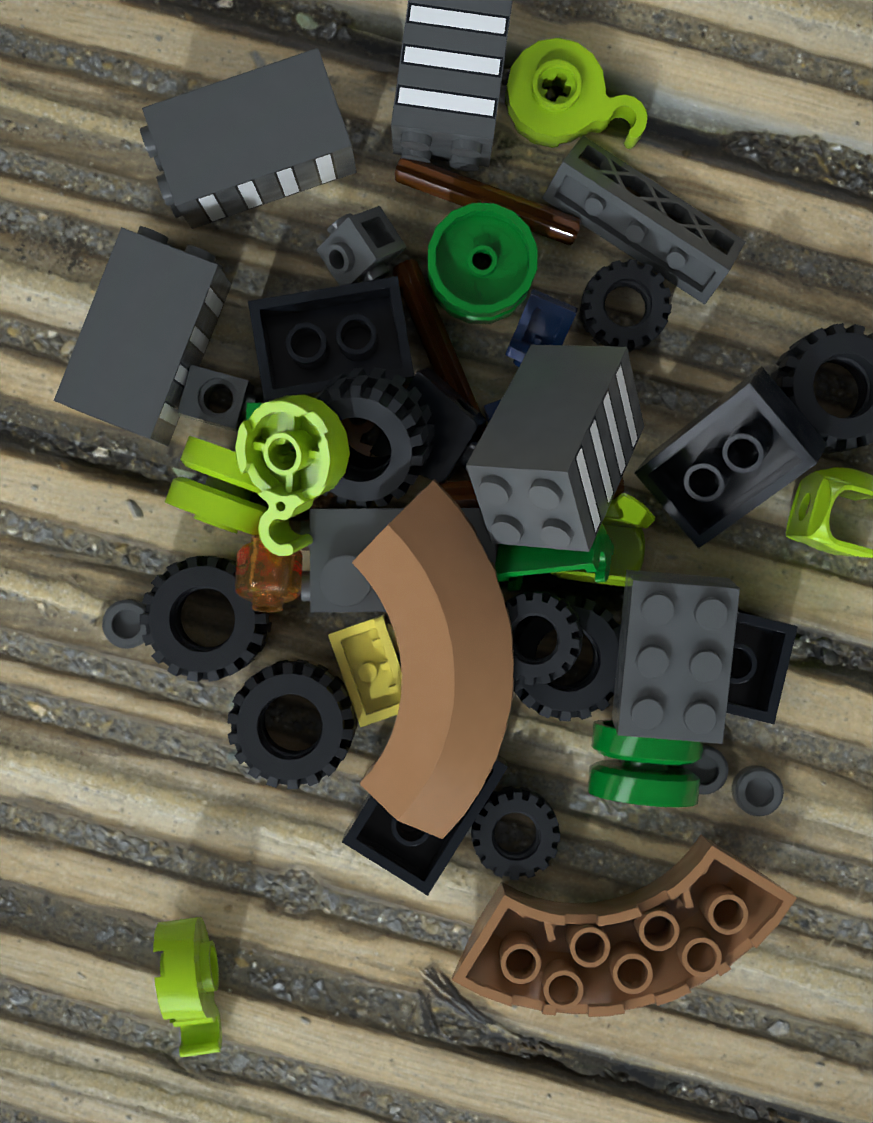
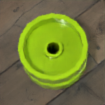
M189 436L180 460L185 467L206 474L208 478L205 484L185 477L174 478L165 503L195 514L194 519L236 534L239 530L259 537V521L268 508L250 501L253 492L259 494L262 491L253 484L248 472L241 473L238 468L236 452Z

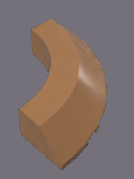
M434 479L353 560L352 564L370 583L389 616L398 644L402 672L401 698L392 735L384 751L370 766L359 784L397 821L443 839L465 815L483 788L497 759L506 732L513 699L514 659L512 625L508 607L506 608L504 596L497 580L495 566L493 562H490L476 535L477 531L464 512Z
M703 835L698 837L691 849L664 875L634 892L609 900L588 903L557 902L529 895L501 882L474 926L452 975V981L480 996L512 1007L513 1004L539 1010L544 1015L556 1016V1013L588 1014V1017H605L625 1014V1010L641 1008L654 1003L659 1006L692 993L690 989L703 984L717 974L722 976L730 971V966L753 946L757 948L779 925L797 897Z

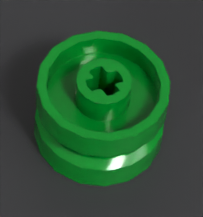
M471 203L451 211L436 226L428 245V284L435 301L450 316L468 324H492L509 317L525 301L538 269V247L529 226L514 211L495 203ZM479 259L481 264L488 260L491 265L488 269L479 270L473 265V260Z
M597 720L593 722L591 744L593 749L601 755L621 760H601L589 766L587 789L589 794L602 799L643 806L691 807L698 804L700 778L688 769L672 765H688L702 759L703 742L619 736L612 720Z

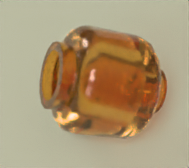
M259 534L252 536L250 543L243 545L237 552L236 593L239 597L252 602V609L255 611L267 613L282 611L284 603L294 601L301 594L302 552L299 550L289 556H278L264 547Z

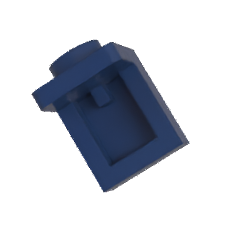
M533 289L505 355L513 358V363L519 367L531 345H563L578 308Z

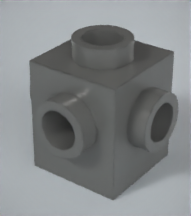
M378 206L355 215L349 213L336 220L327 229L330 236L316 251L331 275L341 286L384 279L390 273L387 266L407 246L382 208Z

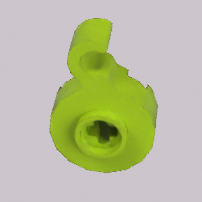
M562 38L538 41L523 50L511 66L505 93V103L507 104L508 114L515 124L516 131L531 143L549 148L558 147L559 144L572 142L588 133L604 131L614 118H623L630 124L631 129L624 141V146L627 149L635 147L640 140L648 120L644 105L634 96L619 95L612 98L606 95L603 69L593 53L579 43ZM553 85L559 86L563 89L562 92L567 94V97L559 95L555 102L550 101L546 98L548 90L544 88L552 87Z
M305 394L290 395L265 402L254 410L250 418L243 421L240 425L235 445L238 468L242 474L248 472L253 484L262 491L258 495L269 506L259 521V538L265 548L278 556H289L312 544L313 538L310 534L299 535L291 529L289 518L310 509L316 497L335 488L346 472L350 455L347 432L338 415L321 400ZM289 442L293 444L296 452H291Z
M202 917L158 922L154 934L153 952H163L160 957L161 976L154 977L155 988L163 1019H170V1023H173L174 1027H180L181 1029L180 1057L221 1052V1019L218 1007L214 1001V991H217L219 987V966L213 940L209 941L206 925Z

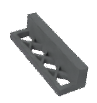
M584 135L563 160L542 199L562 212L579 218L583 226L643 265L645 263L653 267L652 271L657 274L660 273L666 280L704 305L729 273L746 242ZM581 156L598 166L600 170L594 169L579 158ZM625 187H630L631 189L635 190L640 194L641 197L635 196L634 194L626 190ZM666 213H669L677 219H679L682 224H678L677 222L669 218ZM708 240L713 241L714 243L725 249L727 253L724 254L717 248L710 245Z

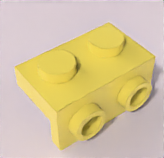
M385 615L329 633L328 637L360 728L398 715L402 682L401 662L398 655L399 649L392 624H387Z

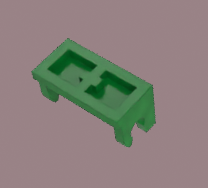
M601 524L589 552L499 544L495 563L498 582L508 581L507 589L511 592L520 590L524 575L585 569L587 573L595 572L596 583L606 582L609 578L614 545L603 524Z

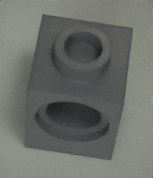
M191 365L177 413L189 419L238 432L242 422L246 421L247 403H258L259 396L253 394L254 386L248 380ZM218 389H230L234 398L231 408L224 413H213L210 408L211 395Z

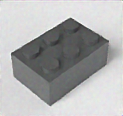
M626 570L612 721L617 735L723 744L740 588L731 579Z

